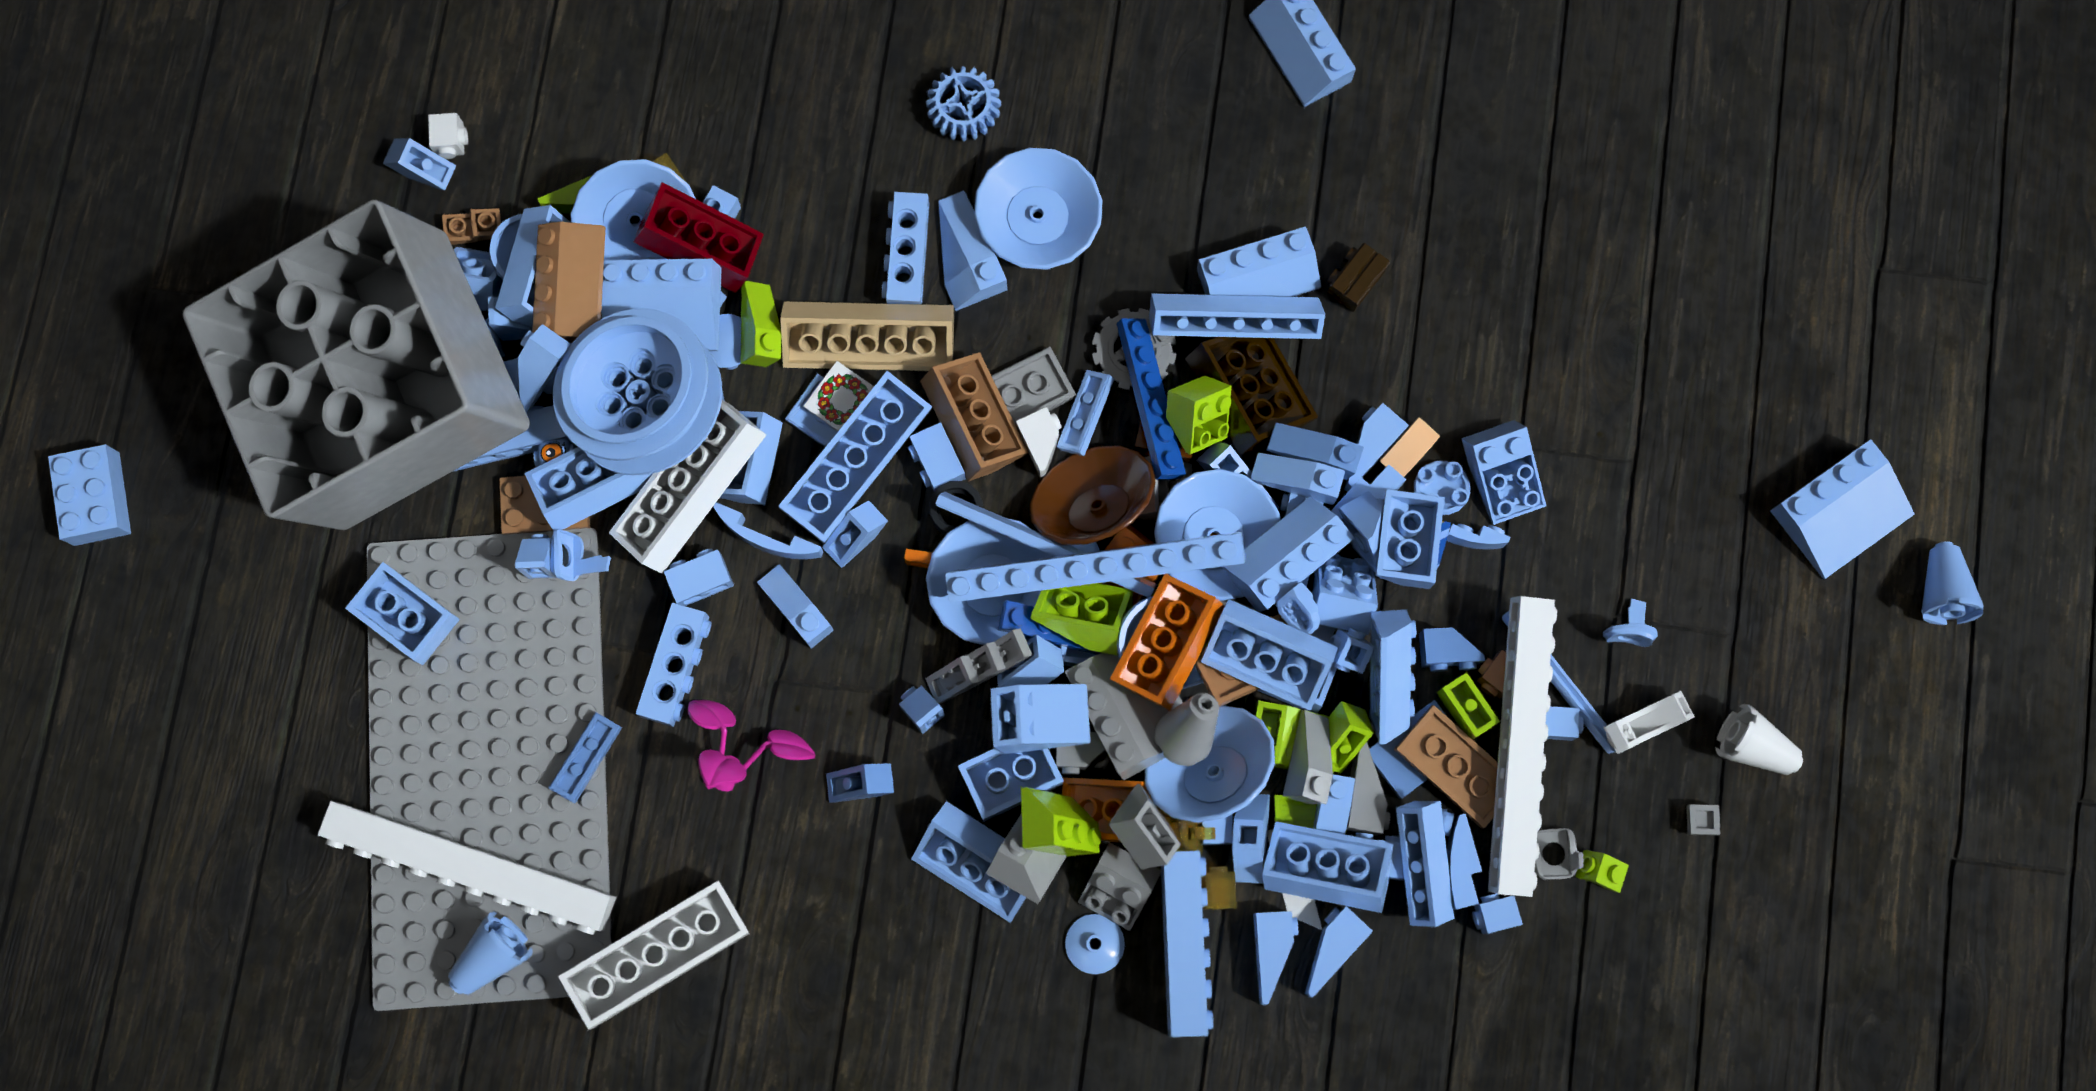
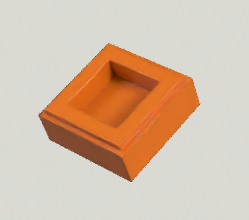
M906 549L904 559L907 565L928 568L932 552Z

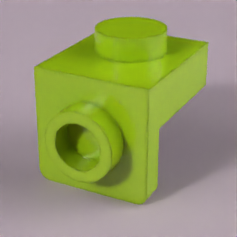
M1584 850V867L1577 869L1576 878L1593 882L1610 891L1620 893L1629 865L1605 853Z

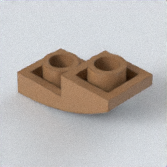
M472 209L471 214L442 215L443 231L447 234L451 245L490 240L497 227L501 224L500 209Z

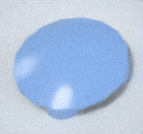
M720 314L718 351H709L719 368L733 370L742 364L740 363L741 317L733 314Z
M1434 461L1426 464L1418 471L1414 480V493L1445 497L1443 515H1450L1459 511L1468 502L1470 482L1458 462Z

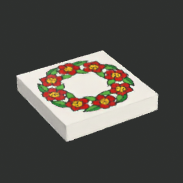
M836 361L805 403L804 408L836 431H839L874 386Z

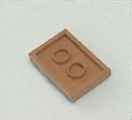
M526 476L500 478L502 535L553 531L539 507ZM590 516L563 530L590 528Z

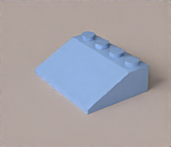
M713 259L604 260L602 318L631 309L662 311L685 323L709 351H718L722 267Z
M1871 439L1770 510L1823 580L1914 515L1889 461Z

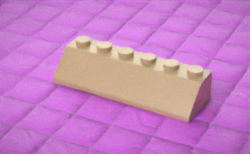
M784 302L780 317L783 368L831 369L836 361H838L848 369L929 371L933 366L953 361L954 305Z

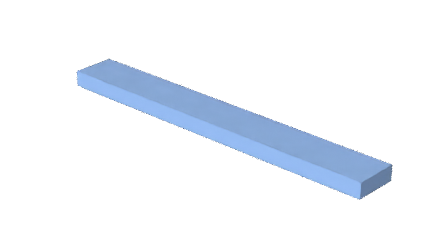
M947 492L939 494L935 503L938 507L1053 557L1085 553L1069 545L1049 540L1035 530ZM1143 577L1111 581L1145 597H1151L1157 586V583Z

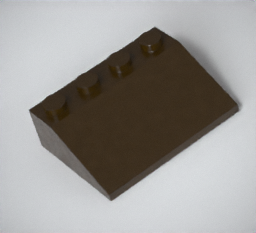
M1216 337L1202 342L1185 358L1196 379L1205 375L1232 386L1228 436L1240 456L1267 445L1275 423L1300 428L1318 418L1274 338Z

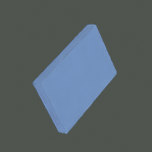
M1435 700L1417 712L1414 717L1410 718V728L1386 744H1379L1377 742L1369 748L1375 768L1399 799L1404 798L1427 779L1400 756L1394 748L1430 706L1435 705L1445 714Z

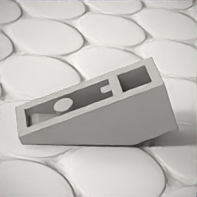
M1301 710L1283 796L1306 804H1327L1333 777L1329 720L1324 716Z
M1366 742L1352 760L1350 777L1355 778L1346 830L1379 836L1389 827L1390 813L1386 812L1387 801Z

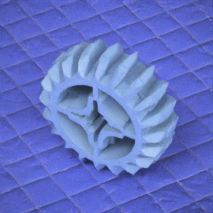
M964 66L961 67L960 73H956L951 68L950 76L941 73V82L937 80L932 82L934 89H929L927 92L930 99L926 101V107L930 109L928 117L934 119L932 121L935 128L941 127L940 132L942 135L950 131L952 140L959 134L962 141L965 142L967 135L971 134L972 138L976 140L977 131L986 135V126L993 127L995 125L993 118H998L1000 115L997 108L1001 107V100L997 98L999 90L993 88L994 81L992 79L986 81L987 76L985 72L977 76V70L974 67L970 73L966 72ZM964 87L975 89V91L966 90ZM954 89L955 94L953 97L947 99L946 103L941 104L944 97ZM960 96L967 105V112L962 103H960ZM986 103L983 111L973 118L972 113L980 108V105ZM957 116L962 118L963 121L955 120L951 117Z

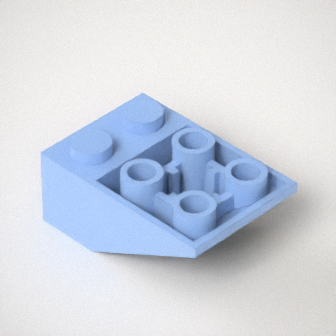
M1513 420L1461 438L1469 468L1493 525L1546 507L1526 426Z
M1336 553L1314 572L1312 594L1313 600L1318 606L1319 624L1343 630L1354 628L1369 635L1371 612L1376 611L1378 606L1374 571L1362 558L1349 559L1341 557Z
M1086 684L1014 685L991 688L993 747L1004 754L1090 744Z

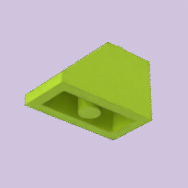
M1343 701L1338 704L1328 717L1332 770L1338 773L1344 771L1374 734L1365 709Z

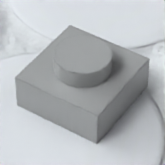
M1686 805L1687 835H1720L1719 805Z

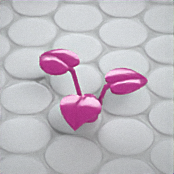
M694 700L688 703V715L697 725L713 730L719 728L721 731L719 751L705 750L701 752L698 758L700 773L707 789L715 787L721 791L733 790L735 783L745 779L746 769L767 748H770L774 755L789 760L814 759L816 756L807 742L797 734L787 730H773L767 736L769 741H765L742 765L736 757L724 755L727 736L726 727H733L736 723V718L732 711L726 706L710 700Z

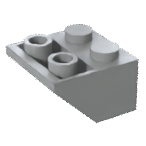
M1141 784L1135 785L1110 821L1109 826L1141 869L1168 865L1181 844L1172 827Z
M1109 842L1078 903L1130 931L1162 870L1156 867L1141 869L1129 852Z

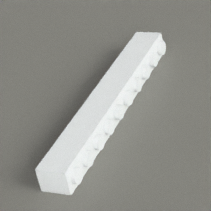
M1524 596L1510 598L1488 892L1496 894L1533 897V890L1537 886V875L1534 872L1535 860L1539 857L1537 831L1541 828L1542 823L1539 804L1544 795L1541 777L1542 771H1544L1546 766V756L1543 754L1544 742L1548 737L1546 712L1549 711L1551 703L1550 696L1548 695V684L1553 676L1550 657L1555 647L1552 630L1553 624L1557 619V609L1554 607L1555 600Z
M330 802L318 836L327 838L325 843L339 849H343L344 845L354 847L353 853L369 859L372 854L383 857L381 863L398 868L400 864L410 867V873L425 878L428 873L438 876L436 882L451 887H454L455 883L465 885V892L481 897L483 892L494 895L492 901L506 906H510L511 901L521 904L520 910L538 916L539 911L550 914L548 919L550 921L566 925L568 920L578 924L577 930L594 935L595 930H605L616 896L339 802Z

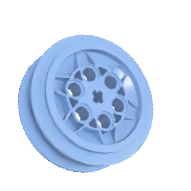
M631 309L617 312L602 318L588 327L575 339L564 354L557 369L553 387L555 414L567 437L595 463L607 470L624 475L653 474L682 462L705 441L717 420L722 402L721 374L712 354L685 323L670 314L653 309ZM667 409V411L661 415L662 411ZM641 421V424L635 428V425Z

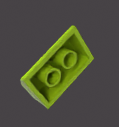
M1028 787L1021 788L1023 849L1063 856L1100 853L1101 833L1099 824L1072 797Z

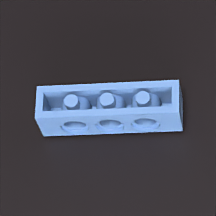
M894 192V201H889L888 218H892V228H887L886 245H890V255L884 256V271L888 272V282L883 281L882 298L886 299L887 304L922 305L929 217L928 194ZM905 220L914 222V225L910 228L900 226ZM904 246L913 249L908 255L898 253L899 249ZM901 273H907L911 276L906 282H899L896 280V277Z
M675 603L671 604L636 711V715L671 727H674L676 721L681 720L685 707L681 703L684 694L690 692L694 678L691 676L693 666H698L701 660L703 650L700 649L702 639L708 637L711 629V621H708L709 616L706 612ZM685 631L691 632L692 638L690 642L680 645L678 643L679 635ZM674 659H681L683 663L682 668L676 673H671L669 671L670 662ZM667 686L672 687L673 696L669 700L662 701L660 699L661 690Z

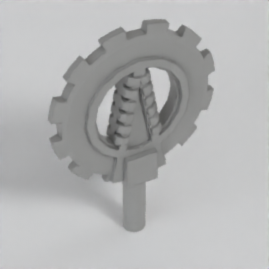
M1129 308L1119 310V315L1113 319L1108 316L1100 324L1103 327L1100 334L1095 332L1092 345H1097V353H1092L1095 365L1100 364L1103 369L1102 373L1111 375L1114 381L1119 383V388L1130 390L1132 383L1128 368L1122 365V363L1126 362L1123 348L1121 347L1114 354V343L1119 337L1116 323L1121 318L1146 319L1161 379L1163 380L1168 375L1166 369L1169 365L1173 366L1176 359V353H1172V346L1176 345L1175 336L1153 335L1149 322V310L1139 308V312H1130Z

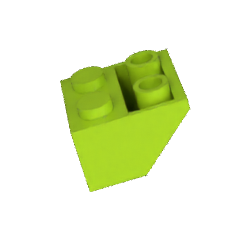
M1204 375L1168 391L1166 418L1186 453L1191 455L1227 438L1229 431V409L1231 406V385Z

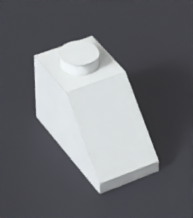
M1047 407L1016 421V428L1040 478L1044 477L1047 473L1059 440L1058 430L1062 428L1055 413L1050 414Z

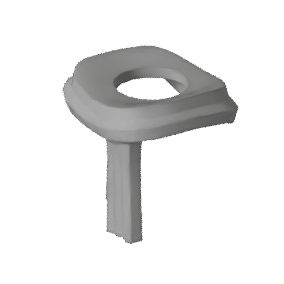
M1561 828L1537 831L1539 857L1535 860V871L1541 879L1571 878L1576 874L1577 869L1584 867V854L1577 851L1575 835L1570 829ZM1548 843H1557L1564 849L1565 858L1561 864L1554 866L1544 860L1542 852Z

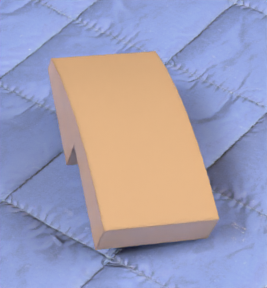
M1418 417L1380 459V462L1386 467L1390 465L1404 477L1433 446L1440 435Z

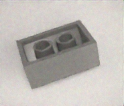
M1021 813L998 849L986 874L1039 904L1067 856L1023 849Z

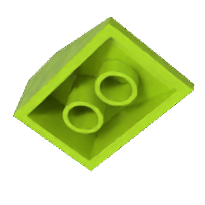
M1099 583L1041 590L1032 611L1031 619L1090 651L1118 656L1117 641L1119 629L1124 616L1133 607V591Z

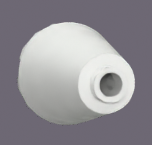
M1742 704L1739 707L1743 709L1739 713L1732 711L1728 715L1717 736L1721 746L1720 749L1716 748V752L1720 757L1784 775H1790L1800 769L1803 763L1802 751L1755 708Z

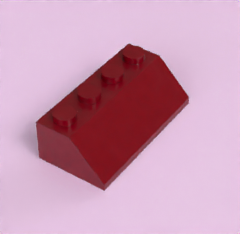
M662 182L642 218L633 242L666 259H713L722 267L721 286L736 293L748 279L764 234Z

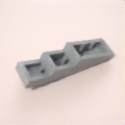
M1021 628L1012 630L994 642L983 645L969 655L959 657L925 679L933 698L938 704H941L1032 656V653Z

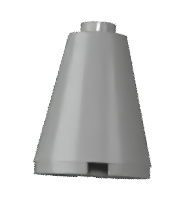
M1198 693L1160 718L1154 730V741L1157 746L1159 744L1164 752L1163 756L1167 760L1177 765L1192 766L1199 761H1203L1212 749L1219 715L1217 700L1209 694Z

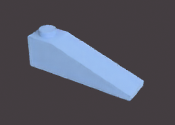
M965 191L939 200L944 284L955 311L1007 291V279L995 252L981 237L974 217V210Z

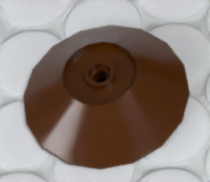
M1096 446L1087 449L1085 456L1073 454L1051 468L1036 486L1030 502L1032 524L1043 537L1063 545L1090 544L1111 537L1133 523L1149 504L1156 484L1153 467L1140 452L1123 446Z

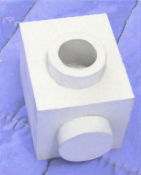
M458 114L429 115V147L432 151L444 159H452L456 155H464V145L468 144V133Z

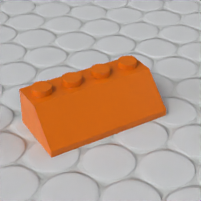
M1164 574L1110 680L1144 699L1171 711L1225 605L1216 597L1168 574Z

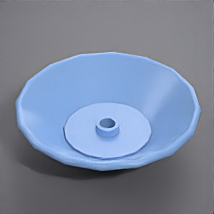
M1027 148L1007 154L987 170L976 190L974 217L982 239L998 257L1021 268L1047 270L1072 262L1090 247L1101 226L1102 198L1094 177L1078 160L1055 149ZM1035 212H1040L1043 216L1037 219L1033 216V214Z
M646 159L619 160L596 171L580 188L571 212V222L606 227L604 260L666 259L633 242L642 218L662 182L693 198L695 196L690 186L669 167ZM634 215L640 217V221L637 224L630 223V218Z
M1223 469L1195 472L1172 487L1159 506L1154 536L1156 543L1206 537L1210 536L1211 533L1221 535L1242 532L1245 549L1280 521L1281 518L1278 509L1266 490L1246 475ZM1223 566L1169 573L1170 576L1216 597L1219 601L1245 597L1224 571Z
M1009 519V520L1014 521V522H1016V523H1018V524H1021V525H1023V526H1025V527H1028V526H1026L1024 523H1022L1021 521H1016V520ZM968 520L948 532L932 553L926 575L929 603L943 626L964 641L981 645L994 642L1008 633L998 630L1003 602L1009 600L1034 607L1041 591L949 603L945 573L954 570L1036 560L1053 556Z
M1223 705L1219 707L1213 745L1208 756L1203 761H1199L1192 766L1177 765L1164 758L1145 769V787L1153 803L1172 818L1195 823L1224 819L1248 806L1266 786L1275 764L1274 740L1262 720L1245 709Z

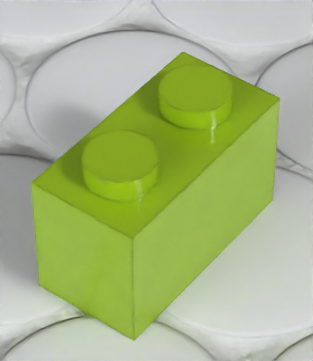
M1467 672L1436 692L1458 726L1472 740L1500 722Z

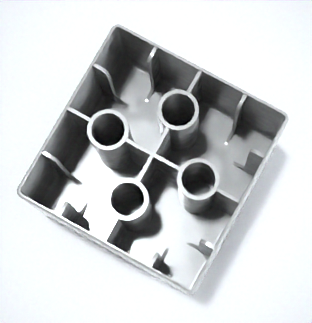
M378 200L367 202L187 306L183 311L184 321L265 514L270 518L347 530L518 436L530 426L529 418L447 234Z

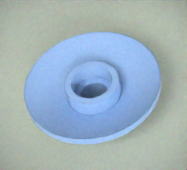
M1089 914L1076 920L1068 930L1065 940V948L1069 960L1076 968L1089 974H1101L1114 968L1120 961L1125 946L1124 936L1120 927L1100 914ZM1092 938L1100 940L1101 946L1099 949L1094 950L1090 947L1089 942Z

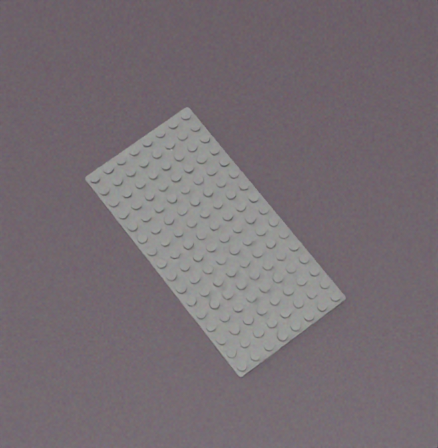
M594 528L564 530L581 537L584 543L583 559L599 555L598 532ZM554 531L370 543L367 546V581L381 563L384 562L460 619L424 665L413 661L368 626L370 813L610 894L605 757L576 803H572L549 789L550 784L595 712L604 716L599 572L580 575L575 581H565L559 578L528 579L515 568V561L522 539H531L533 534H546L551 538ZM562 545V565L567 566L569 560L568 551ZM374 854L371 856L373 1008L377 1011L570 997L558 976L612 944L611 913L605 930H595L594 935L577 930L578 924L567 920L566 925H562L548 920L550 914L539 911L538 916L521 911V904L511 901L510 906H506L492 901L494 895L483 892L482 897L465 892V885L455 883L454 887L436 882L438 879L436 875L428 873L426 878L410 873L409 866L400 864L398 868L381 863L383 857ZM491 912H496L497 914L494 917L500 920L504 916L507 917L526 935L528 941L524 944L527 950L532 947V956L527 961L470 995L458 994L453 991L449 985L450 979L448 974L484 917Z

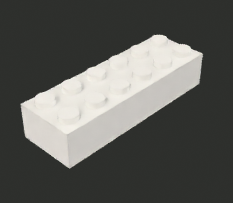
M722 400L717 420L705 441L682 462L666 470L653 473L610 530L609 534L641 564L663 573L766 437V434L732 405Z
M717 881L558 977L587 1028L593 1029L750 933L721 883Z

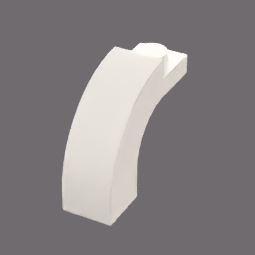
M1679 691L1603 728L1608 742L1618 754L1695 716L1682 691Z

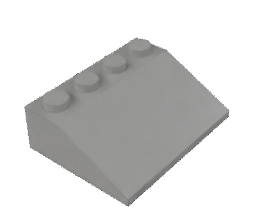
M1101 653L1066 670L1065 673L1071 684L1087 685L1089 719L1118 774L1123 780H1126L1165 758L1159 744L1157 746L1154 741V730L1160 718L1169 711L1110 680L1120 660L1119 654L1116 656ZM1179 696L1172 709L1183 703Z

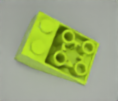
M1258 700L1255 704L1254 716L1264 722L1274 740V767L1288 770L1302 709Z

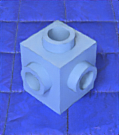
M1338 628L1336 634L1332 635L1328 643L1338 647L1333 666L1348 673L1351 669L1363 674L1375 647L1364 639L1366 634L1354 628H1349L1348 632Z

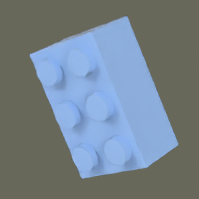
M104 444L48 456L60 540L77 546L131 534L120 453Z
M384 562L381 563L345 608L409 658L421 665H424L460 620Z
M994 748L958 765L983 822L1021 805L1022 787L1048 792L1064 783L1049 749L1004 754Z

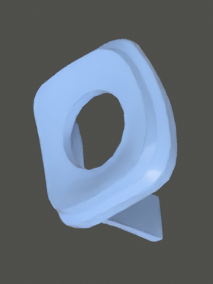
M560 529L553 532L551 537L550 569L554 576L565 581H575L583 574L609 571L610 556L602 557V555L583 559L584 543L581 537ZM562 545L568 551L569 560L567 566L562 565Z
M1631 598L1630 607H1628L1629 624L1607 628L1603 632L1606 642H1625L1641 647L1652 645L1658 634L1654 627L1645 624L1646 602Z

